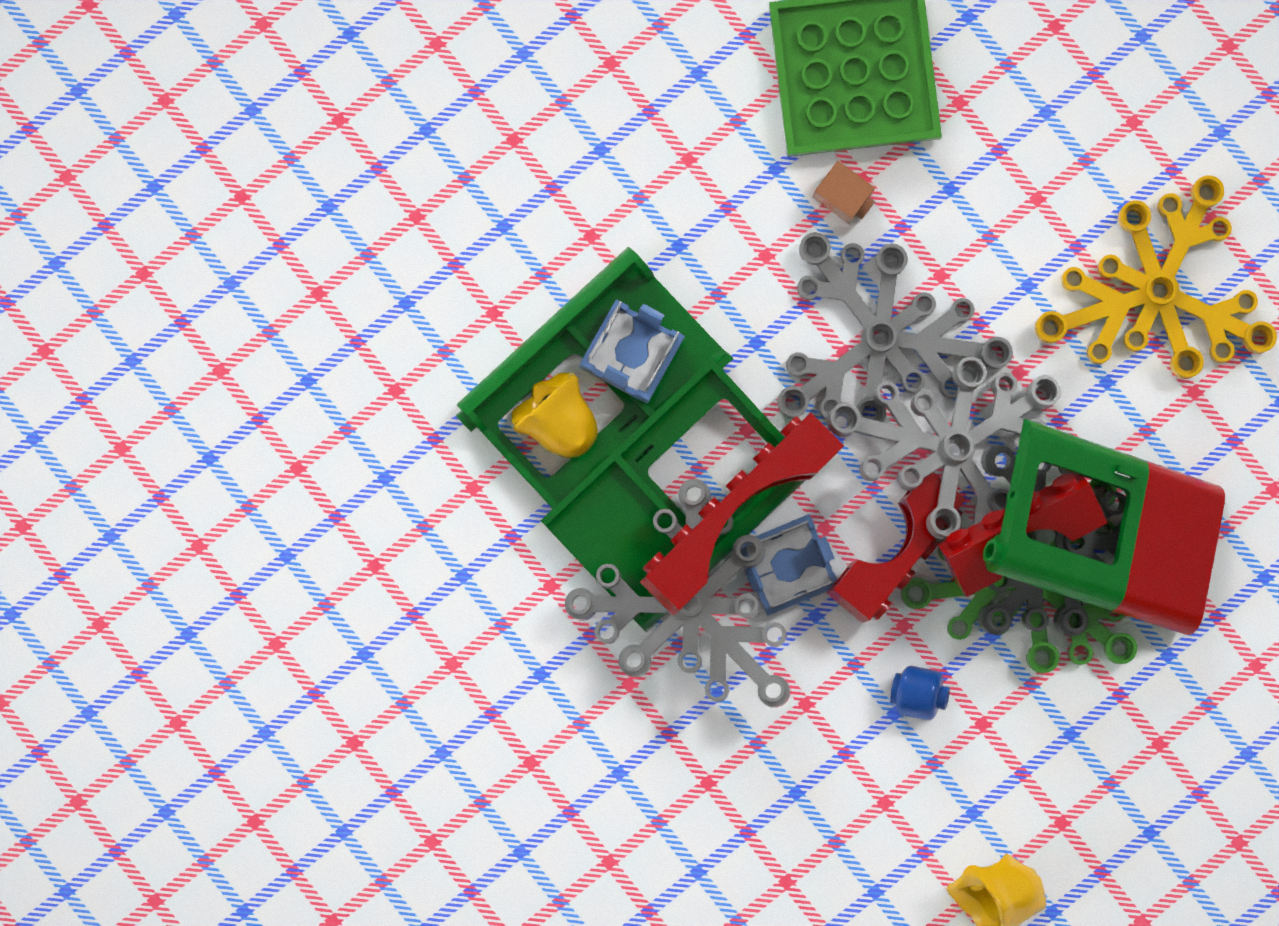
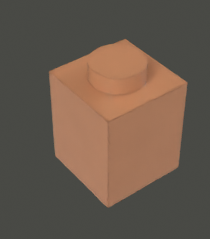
M838 160L812 196L848 224L852 222L855 216L862 220L876 202L870 198L875 187Z

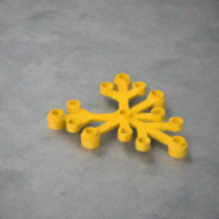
M1205 175L1199 178L1192 185L1191 198L1193 203L1185 220L1181 212L1182 201L1178 195L1167 193L1158 200L1157 211L1167 219L1174 239V243L1162 268L1159 265L1146 228L1151 221L1149 207L1139 200L1126 203L1118 213V222L1123 230L1131 233L1145 274L1123 264L1119 257L1112 254L1104 256L1098 262L1097 271L1105 279L1117 278L1138 290L1123 294L1086 276L1083 270L1078 267L1068 268L1061 276L1063 288L1070 292L1079 290L1102 302L1065 315L1056 311L1043 313L1036 320L1034 327L1038 339L1048 344L1056 343L1065 336L1067 330L1107 317L1097 340L1090 344L1087 349V357L1092 363L1097 365L1103 364L1112 355L1111 346L1129 309L1144 304L1134 327L1127 331L1123 337L1124 346L1131 352H1138L1144 349L1148 344L1149 330L1159 312L1174 353L1170 360V367L1172 372L1179 378L1189 379L1198 375L1203 368L1204 359L1199 350L1188 346L1175 307L1203 320L1211 342L1209 355L1216 363L1229 361L1235 353L1234 345L1227 340L1225 331L1243 339L1245 347L1252 353L1262 354L1271 350L1277 341L1276 330L1271 324L1258 321L1250 325L1231 316L1236 313L1248 314L1256 309L1258 298L1253 291L1242 290L1231 299L1208 305L1179 290V283L1175 278L1190 247L1210 240L1221 242L1231 234V223L1224 217H1216L1208 225L1199 227L1207 209L1215 206L1222 200L1224 196L1223 183L1212 175ZM1201 187L1211 189V199L1205 200L1200 196L1199 191ZM1165 199H1171L1175 202L1176 209L1174 212H1167L1164 209L1163 202ZM1133 211L1139 215L1140 221L1138 224L1132 225L1127 221L1128 212ZM1214 223H1221L1225 227V234L1223 236L1214 234L1212 229ZM1111 260L1116 264L1115 273L1109 274L1103 269L1104 261ZM1069 273H1076L1079 276L1080 283L1078 286L1068 284L1067 275ZM1155 284L1164 286L1166 290L1164 297L1159 298L1154 295L1153 286ZM1246 295L1251 299V307L1249 309H1244L1239 305L1240 296ZM1050 321L1056 325L1057 330L1054 335H1047L1044 332L1043 325L1045 322ZM1254 332H1260L1264 335L1263 345L1254 344L1252 341ZM1131 333L1141 335V346L1135 347L1130 343L1129 336ZM1218 344H1223L1227 347L1228 355L1226 358L1217 356L1215 349ZM1100 345L1106 350L1104 359L1094 357V346ZM1181 357H1188L1191 360L1192 367L1190 370L1185 371L1180 368L1179 360Z

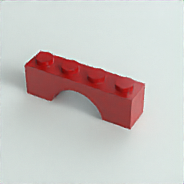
M934 472L923 478L922 483L917 488L907 491L897 503L905 519L906 535L903 545L895 557L885 563H868L861 560L849 563L826 592L827 595L861 623L871 620L872 617L875 620L882 617L892 603L887 599L896 587L902 590L910 582L916 573L911 569L920 557L926 560L936 549L937 544H939V541L929 533L926 526L929 513L937 507L941 478ZM956 491L954 508L961 517L963 512L959 507L966 499ZM936 518L937 528L940 530L944 527L947 528L945 520Z
M1066 473L1054 479L1051 485L1038 492H1033L1026 534L1035 530H1054L1062 533L1073 542L1108 522L1090 483L1081 475ZM1005 509L986 514L981 522L967 529H958L950 533L946 540L937 544L956 584L966 597L1002 579L1001 575L987 570L983 560V551L987 542L1001 533Z

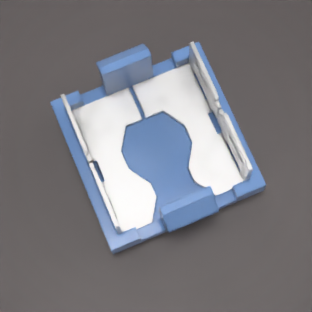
M616 299L581 360L579 368L648 404L682 344L685 335L679 333V331L673 329L670 331L661 326L665 315L643 304L637 313L629 309L628 305Z
M810 514L757 535L756 537L761 540L765 547L764 560L758 566L744 570L753 593L757 591L767 616L827 592L837 580L829 562L835 559L826 536L819 538ZM747 543L741 548V554L744 557H751L756 551L755 546L751 543Z

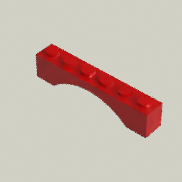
M811 412L802 421L795 416L780 431L785 438L775 448L768 443L753 458L758 465L748 475L741 470L725 486L730 493L721 502L714 497L699 511L698 514L703 520L692 529L686 524L670 540L675 547L665 557L658 552L642 568L647 575L640 583L673 616L707 584L709 563L715 542L726 521L737 508L751 497L771 487L789 482L811 480L844 447Z

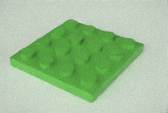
M783 0L769 2L787 157L932 141L942 138L925 0Z

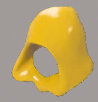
M572 372L557 373L547 381L534 384L532 387V397L515 407L511 412V422L514 424V431L531 436L547 451L562 458H575L585 454L597 439L598 428L596 419L580 393L578 377Z
M1008 853L1003 855L999 862L990 866L979 867L970 865L966 867L962 875L953 883L948 884L946 889L958 905L972 917L976 926H1019L1032 916L1043 911L1047 905L1040 876L1033 868L1022 864Z

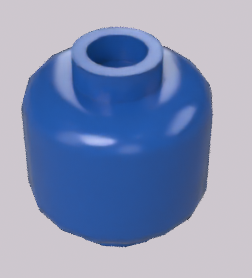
M912 665L907 666L902 673L897 672L895 674L890 703L896 704V710L902 716L930 721L934 719L939 709L946 710L950 687L943 686V676L937 670Z

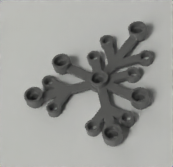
M994 445L988 447L983 452L981 465L988 475L1004 477L1011 484L1016 458L1009 447ZM1000 453L1006 457V465L1003 468H999L995 464V458ZM1044 463V466L1038 469L1034 492H1038L1046 487V472L1050 470L1051 465ZM1058 468L1059 472L1062 475L1066 473H1072ZM1000 488L990 491L987 496L988 507L993 511L1005 509L1008 490ZM1110 491L1102 496L1100 507L1106 520L1112 515H1119L1124 512L1126 497L1121 492ZM998 493H1002L1006 499L1004 506L1001 508L997 507L994 503V498ZM1112 496H1116L1119 500V507L1114 511L1110 509L1108 504ZM1121 522L1109 534H1094L1098 530L1096 529L1080 538V546L1076 549L1071 547L1068 537L1054 531L1056 534L1054 540L1055 547L1105 563L1094 550H1108L1115 557ZM1004 577L1003 584L999 587H996L994 584L987 586L993 591H1004L1008 587L1015 589L1001 603H987L979 610L977 620L984 632L995 635L1005 633L1012 624V614L1025 601L1026 611L1022 616L1024 627L1035 632L1042 631L1047 627L1049 617L1046 611L1043 610L1042 588ZM1064 596V605L1060 606L1054 614V626L1064 635L1077 636L1083 633L1088 625V615L1081 607V601ZM997 611L1003 616V621L999 626L993 625L991 620L992 615ZM1037 612L1041 616V622L1038 626L1033 627L1030 623V616ZM1072 613H1076L1079 617V623L1074 628L1068 624V617Z

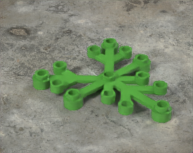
M1095 480L1089 481L1092 489L1100 486L1106 493L1117 491L1116 487ZM1112 496L1109 499V506L1115 502L1116 496ZM1107 521L1108 523L1105 525L1110 528V531H1112L1115 528V525L1112 522ZM1080 538L1073 542L1070 540V544L1081 543ZM1053 540L1050 543V545L1055 547V543ZM938 547L937 553L939 558L946 562ZM1002 576L1001 580L993 584L996 587L1001 586L1003 584L1004 577ZM912 578L900 591L902 602L911 609L924 608L933 599L965 596L955 581L929 584L928 581L922 578ZM913 586L921 588L923 596L919 601H913L909 597V590ZM985 587L972 594L975 596L962 613L948 622L947 632L950 637L956 640L967 638L971 633L972 624L978 617L979 610L985 604L990 603L997 592L1001 591H993ZM1008 587L1004 591L1014 590L1015 588ZM1043 589V599L1054 608L1058 609L1064 605L1063 595ZM1022 605L1012 614V618L1019 611ZM1082 605L1081 607L1088 615V625L1083 633L1077 636H1070L1071 645L1068 649L1070 661L1077 665H1084L1092 659L1093 650L1088 644L1087 633L1104 646V654L1112 663L1126 664L1132 661L1137 653L1135 639L1127 633L1114 634L1097 621V619L1119 621L1125 615L1119 614L1117 617H1112L1108 614L1107 609L1094 605ZM997 611L992 615L991 620L995 616H1000L1002 618L1003 616L999 611ZM1035 612L1030 616V623L1033 627L1038 626L1041 622V616ZM1072 613L1068 617L1070 627L1074 628L1079 623V617L1076 613ZM957 620L963 621L966 625V632L961 636L956 635L952 630V625ZM1047 627L1039 632L1031 631L1032 646L1026 654L1027 664L1037 673H1049L1059 663V652L1054 645L1048 643ZM1116 641L1123 642L1126 647L1125 653L1122 656H1117L1113 653L1112 646ZM1079 645L1087 650V656L1082 661L1077 660L1073 654L1074 649ZM1039 650H1044L1048 654V661L1045 665H1039L1035 661V654Z

